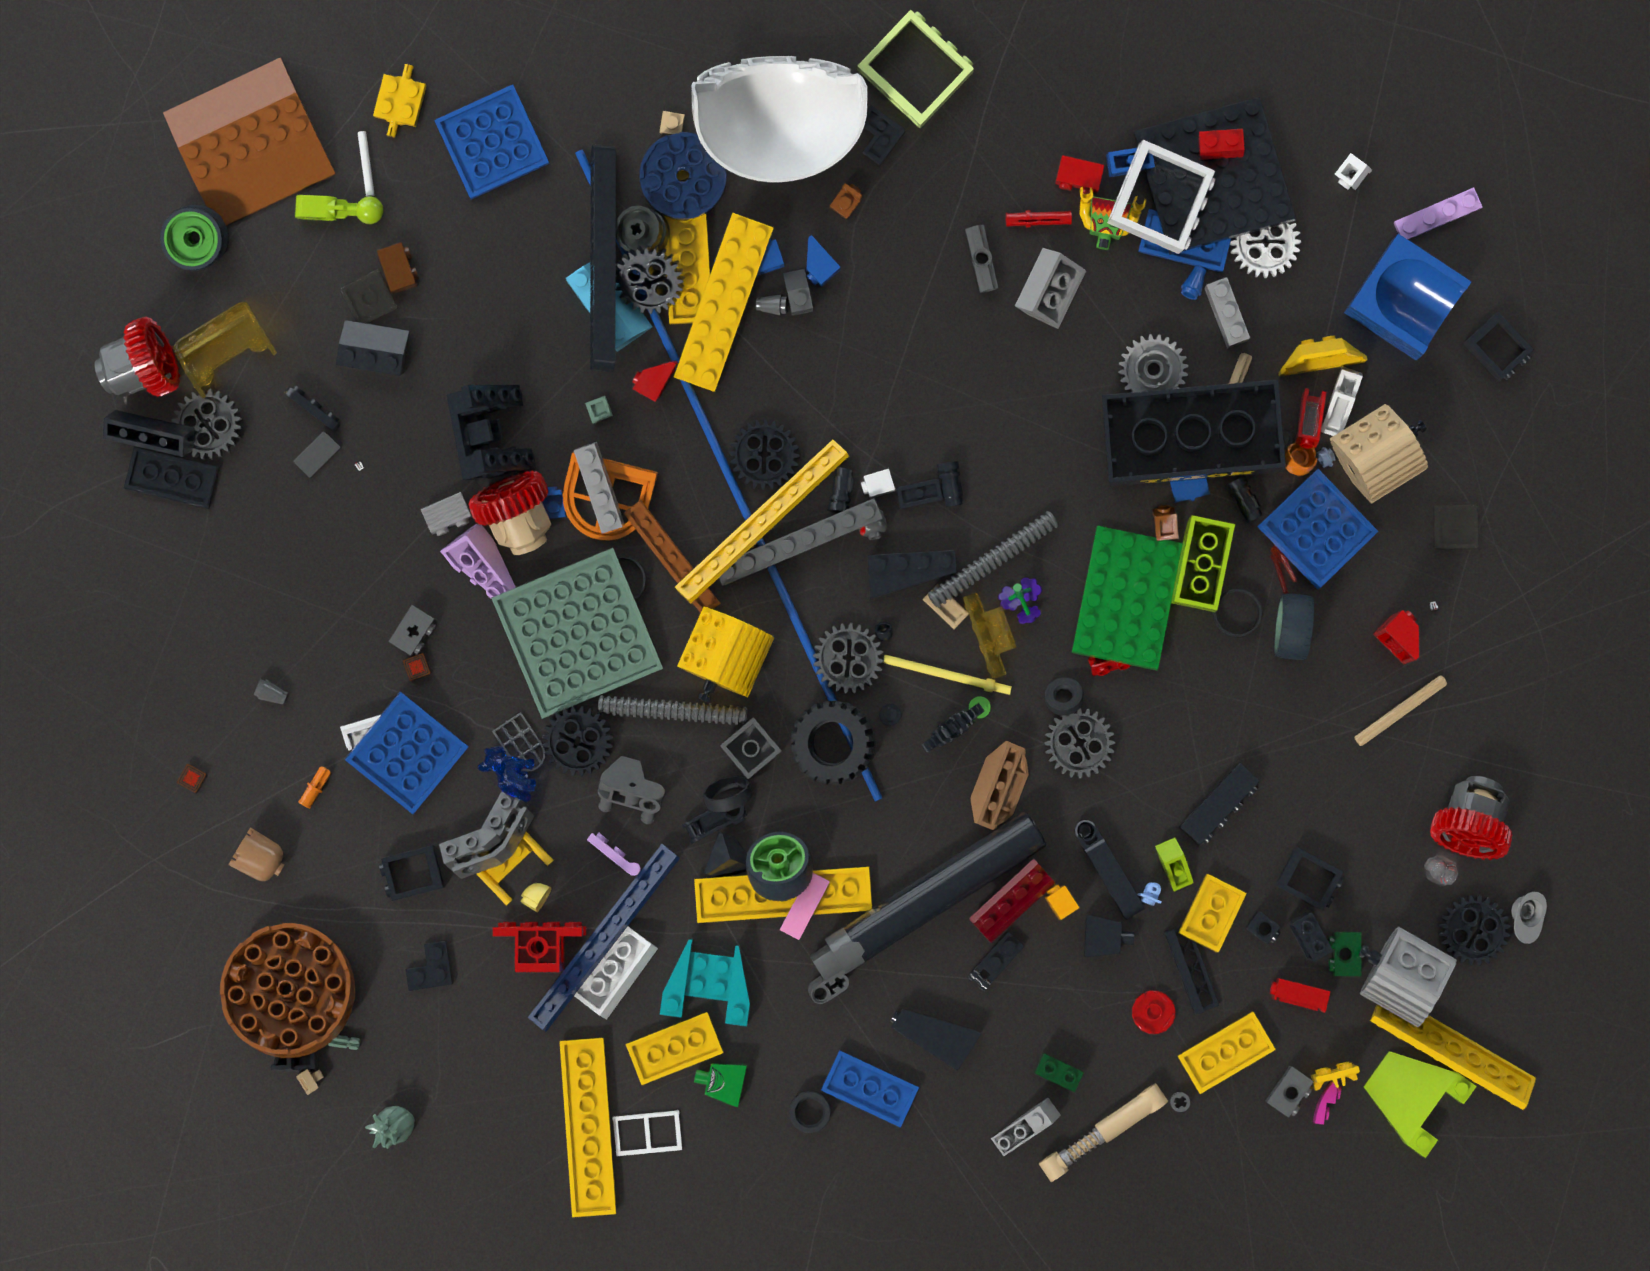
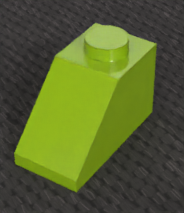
M1176 838L1155 846L1173 891L1194 883L1185 855Z

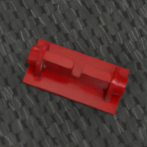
M1095 657L1088 658L1092 676H1104L1110 671L1116 669L1125 670L1131 666Z

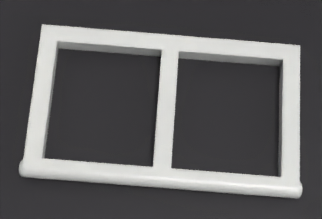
M680 1111L612 1117L616 1156L682 1150L679 1121ZM674 1115L677 1146L651 1148L649 1118ZM644 1118L647 1149L621 1151L618 1121Z

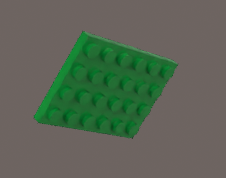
M1097 526L1072 653L1158 670L1183 543L1169 540L1157 541L1155 537Z

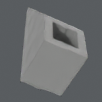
M1046 1098L993 1136L991 1140L1002 1155L1005 1156L1053 1124L1061 1115L1050 1099Z

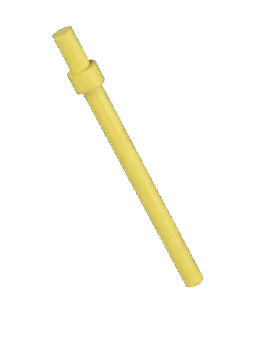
M889 655L884 656L883 663L984 688V691L991 693L996 691L1010 695L1012 686L996 683L993 679L987 678L984 680Z

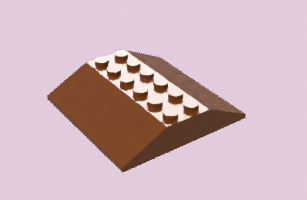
M281 57L163 112L177 147L206 207L218 213L226 226L336 174Z

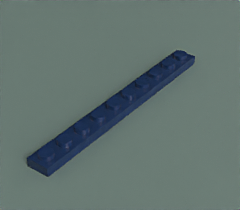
M660 845L528 1018L547 1032L680 857L665 845Z

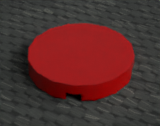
M1147 991L1135 1000L1132 1006V1018L1135 1025L1141 1031L1148 1034H1159L1166 1031L1173 1024L1175 1007L1173 1001L1166 994L1160 991Z

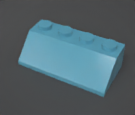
M590 263L569 275L566 281L590 313ZM615 291V350L617 352L652 328V325L645 315L641 313L639 307L633 310L632 302L626 305L627 298H619L622 291Z

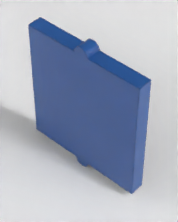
M1207 479L1170 482L1175 503L1185 500L1194 501L1195 498L1210 495Z

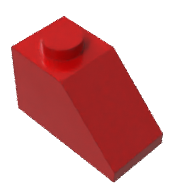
M674 360L646 368L642 372L638 371L632 381L635 384L633 390L655 402L658 401L679 362Z

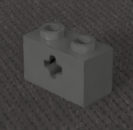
M411 605L389 642L412 657L415 653L418 655L425 645L422 641L426 635L430 636L436 628L434 624L436 620ZM418 626L417 631L419 635H413L411 638L410 628L415 629Z

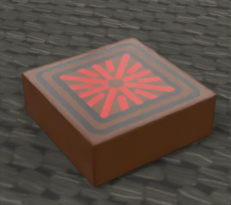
M424 653L403 660L410 681L431 674Z
M187 764L177 783L197 793L207 774Z

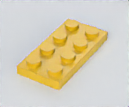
M1252 1011L1177 1056L1199 1094L1276 1049Z
M708 1012L626 1044L641 1085L724 1053Z

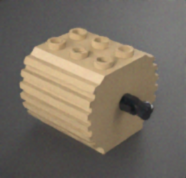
M1386 404L1330 438L1332 448L1344 471L1371 504L1428 468L1424 452L1416 440L1418 431L1422 433L1426 431L1425 424L1419 420L1416 423V427L1413 425L1408 427Z

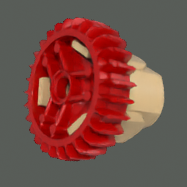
M525 471L524 473L519 472L516 475L512 474L493 484L490 483L488 487H484L482 491H478L470 499L468 505L475 522L484 526L488 524L498 544L509 547L514 555L531 552L547 541L545 533L549 530L551 522L541 501H544L549 491L541 473Z

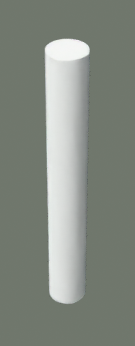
M366 131L358 132L365 192L366 197H372L375 194Z

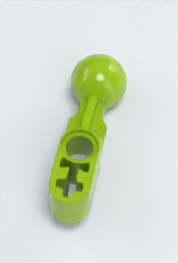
M296 196L295 218L334 221L336 219H345L347 216H357L365 224H374L382 218L384 212L382 203L377 198L371 196L362 198L358 203H348L345 199H337L331 196Z

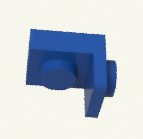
M548 487L549 492L544 501H542V504L549 519L566 517L563 491L558 490L557 487Z

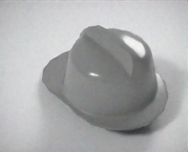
M1539 892L1527 893L1525 896L1523 895L1515 900L1512 905L1511 912L1515 920V935L1523 943L1530 944L1534 942L1542 930L1547 902L1545 897Z

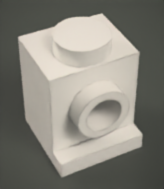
M1350 153L1335 175L1340 179L1338 183L1348 190L1352 187L1356 190L1372 169ZM1353 172H1357V173L1354 175V177L1351 179V178H1350V175H1351Z

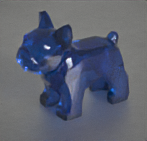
M501 746L484 749L486 754L485 760L478 765V770L482 772L494 770L498 779V787L502 792L522 801H529L531 794L528 791H534L536 781L533 778L528 779V772L521 770H533L534 759L524 760L515 756H508L504 747Z

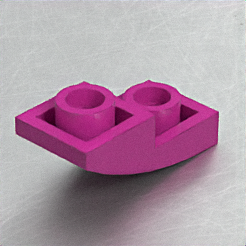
M1332 1080L1318 1100L1313 1117V1122L1316 1124L1324 1125V1120H1328L1329 1107H1326V1104H1335L1336 1099H1340L1341 1086L1336 1088Z

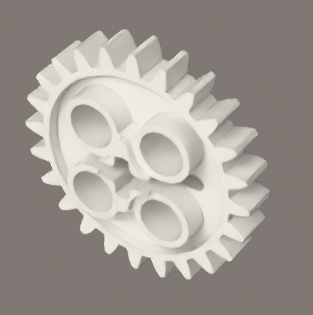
M1296 223L1274 226L1281 230V236L1279 237L1271 234L1270 230L1272 227L1259 230L1260 235L1258 237H1252L1249 233L1234 237L1236 240L1230 242V245L1236 246L1231 251V254H1238L1234 261L1238 262L1241 260L1243 263L1240 268L1242 269L1247 266V274L1254 270L1255 277H1258L1260 272H1263L1264 278H1267L1269 272L1275 277L1277 274L1276 270L1283 274L1285 272L1283 266L1290 268L1292 265L1289 260L1296 261L1297 259L1293 253L1300 252V249L1295 247V245L1301 243V240L1295 239L1300 232H1293ZM1266 238L1267 242L1284 241L1285 243H1270L1266 248L1263 243L1247 245L1246 241L1262 242ZM1255 248L1259 250L1260 257L1257 259L1252 258L1249 255L1250 249ZM1273 248L1279 249L1282 257L1274 258L1271 255V250Z

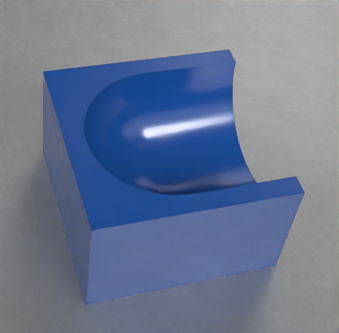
M1397 234L1344 313L1414 360H1417L1425 353L1440 325L1468 288L1471 281L1400 234Z

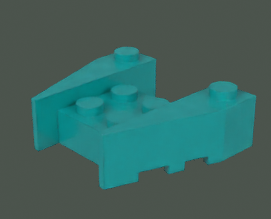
M689 939L662 993L660 1015L682 1017L686 995L728 1001L725 1023L747 1026L750 1000L740 947L735 946L734 957L692 952L693 939Z

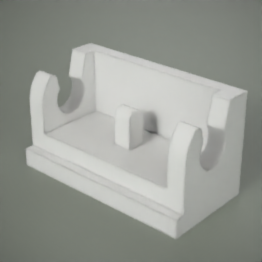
M380 715L340 727L348 750H352Z

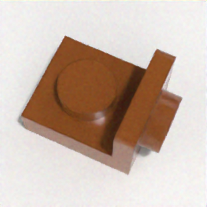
M845 183L842 186V190L831 203L830 208L845 219H848L862 200L861 190L853 184L849 186Z
M1161 505L1158 508L1152 509L1157 541L1177 539V514L1174 507Z

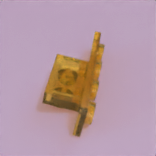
M978 593L964 596L965 609L969 613L972 628L977 635L980 650L987 663L988 672L992 679L1006 675L1000 654L1016 648V644L1002 606L984 612Z

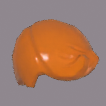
M1295 443L1290 444L1285 451L1287 471L1297 476L1308 474L1317 463L1315 448L1306 449Z

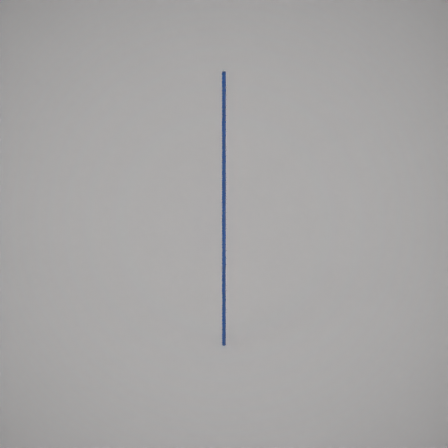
M579 150L575 154L590 184V164L584 151ZM616 239V243H617V245H618V247H619V249H620V251H621L622 256H623L624 254H627V255L629 256V254H628L629 252L626 251V250H624V249L619 245V243H618V241H617V239ZM631 270L633 274L640 275L639 271ZM639 289V293L647 294L645 290ZM655 308L652 314H650L651 319L670 360L679 362L680 358ZM680 380L746 521L752 514L692 384ZM763 538L756 543L757 548L765 545ZM770 566L767 568L816 673L820 667L813 666L815 662H818V659L813 658V654H816L776 566ZM823 674L817 675L828 701H838L832 687L827 688L829 681L821 682V679L824 677ZM839 723L841 730L852 751V734L846 726ZM868 767L862 772V775L874 801H877L883 797Z

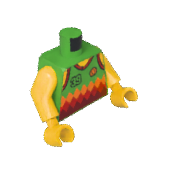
M1083 187L1080 188L1079 214L1084 227L1089 229V234L1098 236L1096 248L1109 250L1111 239L1119 240L1121 236L1129 234V232L1107 223L1116 201L1093 197L1091 187L1089 194H1083ZM1135 196L1132 204H1126L1122 217L1138 223L1141 210L1146 205V199L1141 205L1136 203L1138 196Z

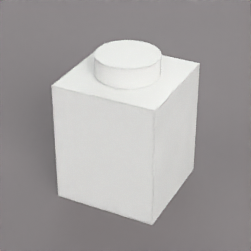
M889 469L864 476V482H861L864 495L868 494L870 499L895 491Z

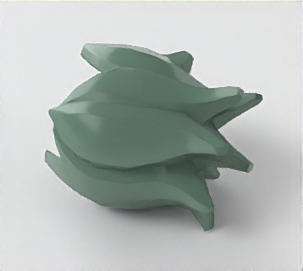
M393 1106L383 1109L378 1116L374 1114L375 1123L365 1126L366 1129L371 1130L369 1134H375L373 1148H376L381 1143L383 1148L389 1149L391 1145H396L408 1139L414 1129L415 1119L405 1108Z

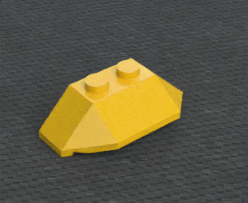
M1335 336L1323 337V341L1314 342V339L1301 341V345L1296 347L1278 373L1279 377L1360 364L1367 361V356L1342 338L1336 339Z

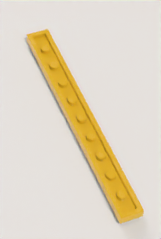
M834 440L829 442L675 586L676 590L689 603L696 600L848 458V453Z

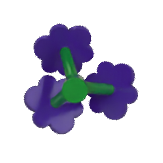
M1023 578L1021 585L1015 584L1013 589L1006 586L1002 589V593L998 595L999 600H1001L1000 605L1005 610L1010 609L1014 611L1017 609V606L1022 604L1023 609L1017 614L1020 624L1031 623L1041 615V611L1037 606L1029 607L1026 604L1030 600L1036 601L1038 595L1042 593V587L1037 584L1035 578L1031 580Z

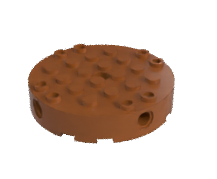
M295 923L267 926L252 933L249 938L235 948L228 958L220 982L222 1010L228 1024L237 1036L256 1050L280 1058H295L309 1055L329 1044L346 1025L355 1000L353 971L342 950L318 930ZM291 985L292 991L287 995H283L284 988Z

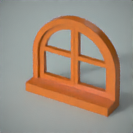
M572 452L563 489L564 509L571 523L583 534L598 540H615L629 535L635 530L630 521L626 522L621 528L601 533L598 521H596V526H593L581 517L576 508L574 497L588 501L591 500L587 495L575 493L580 468L575 453ZM603 458L612 487L615 478L642 484L643 487L639 501L642 500L649 509L658 472ZM618 503L620 509L628 510L631 508V506Z

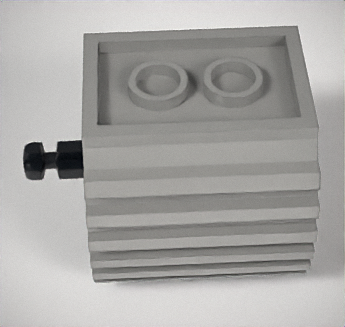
M1397 927L1380 953L1375 950L1369 952V947L1366 945L1361 948L1359 956L1361 958L1367 956L1368 962L1374 965L1360 994L1419 1027L1440 998L1457 960L1406 930Z

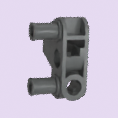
M621 756L601 775L598 787V795L600 797L598 807L603 812H609L612 810V804L616 803L641 810V821L645 824H651L654 822L655 813L661 809L665 789L658 783L644 779L641 761Z

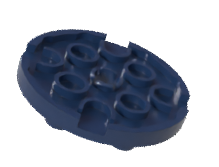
M680 132L666 135L657 140L647 150L641 162L640 184L642 192L649 204L664 216L679 220L700 217L709 212L719 202L725 190L727 180L726 168L717 163L707 153L697 134ZM679 171H687L689 179L685 182L679 181L677 179Z

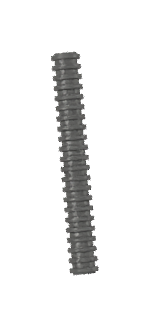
M1046 511L1045 515H1041L1039 520L1035 519L1034 523L1030 522L1028 527L1024 526L1023 530L1017 531L1018 534H1013L1011 539L1008 537L1006 542L1002 541L1000 546L996 545L994 550H989V554L985 553L983 558L980 556L978 561L974 560L972 565L968 564L967 568H963L961 573L957 572L955 577L952 575L950 580L946 579L944 584H939V588L935 587L933 592L929 591L928 597L935 607L940 608L942 603H947L946 600H952V596H958V592L962 593L964 588L968 589L970 584L974 585V581H980V577H986V573L990 574L992 569L996 570L998 565L1002 566V562H1008V558L1012 559L1014 554L1018 555L1020 550L1024 551V547H1030V543L1034 544L1036 539L1040 540L1042 535L1046 536L1048 531L1052 532V528H1058L1056 518L1051 512Z
M604 695L599 697L598 703L600 715L606 713V715L613 713V716H616V714H620V716L626 714L627 717H630V715H633V717L640 715V718H643V716H647V718L653 716L654 719H657V717H660V719L666 717L667 720L671 718L677 720L679 718L681 721H684V719L691 721L692 719L695 722L701 720L703 723L704 721H708V723L715 721L716 724L718 722H722V724L728 722L729 725L735 723V725L742 723V726L747 723L748 709L746 706H743V708H740V706L733 708V705H730V707H726V705L720 707L719 704H716V706H713V704L707 706L706 703L702 705L696 703L694 705L692 702H689V704L682 702L681 704L678 701L672 703L670 700L668 702H665V700L658 702L657 699L655 701H651V699L645 701L644 698L638 700V698L631 700V697H628V699H624V697L618 699L617 696H614V698H611V696L604 698Z

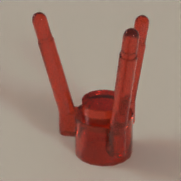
M1273 546L1270 549L1272 553L1271 559L1274 562L1283 593L1288 594L1279 563L1284 564L1293 582H1296L1297 579L1288 563L1289 559L1276 546Z

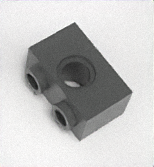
M1289 1066L1265 1102L1288 1118L1290 1115L1295 1116L1301 1107L1299 1104L1303 1097L1307 1098L1314 1087L1311 1085L1314 1081L1294 1067ZM1289 1087H1295L1297 1091L1296 1096L1292 1099H1288L1285 1094Z

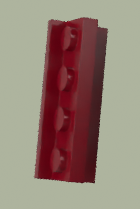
M1033 859L969 919L987 940L992 943L1056 883Z

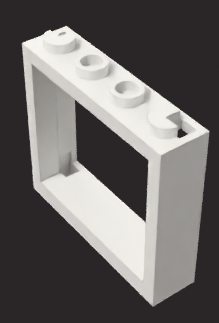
M1142 140L1138 145L1107 223L1179 254L1183 249L1187 250L1192 239L1189 237L1191 229L1195 230L1200 218L1197 215L1199 210H1203L1208 198L1205 195L1207 190H1211L1214 185L1215 178H1213L1215 171ZM1147 153L1204 177L1179 241L1122 217Z

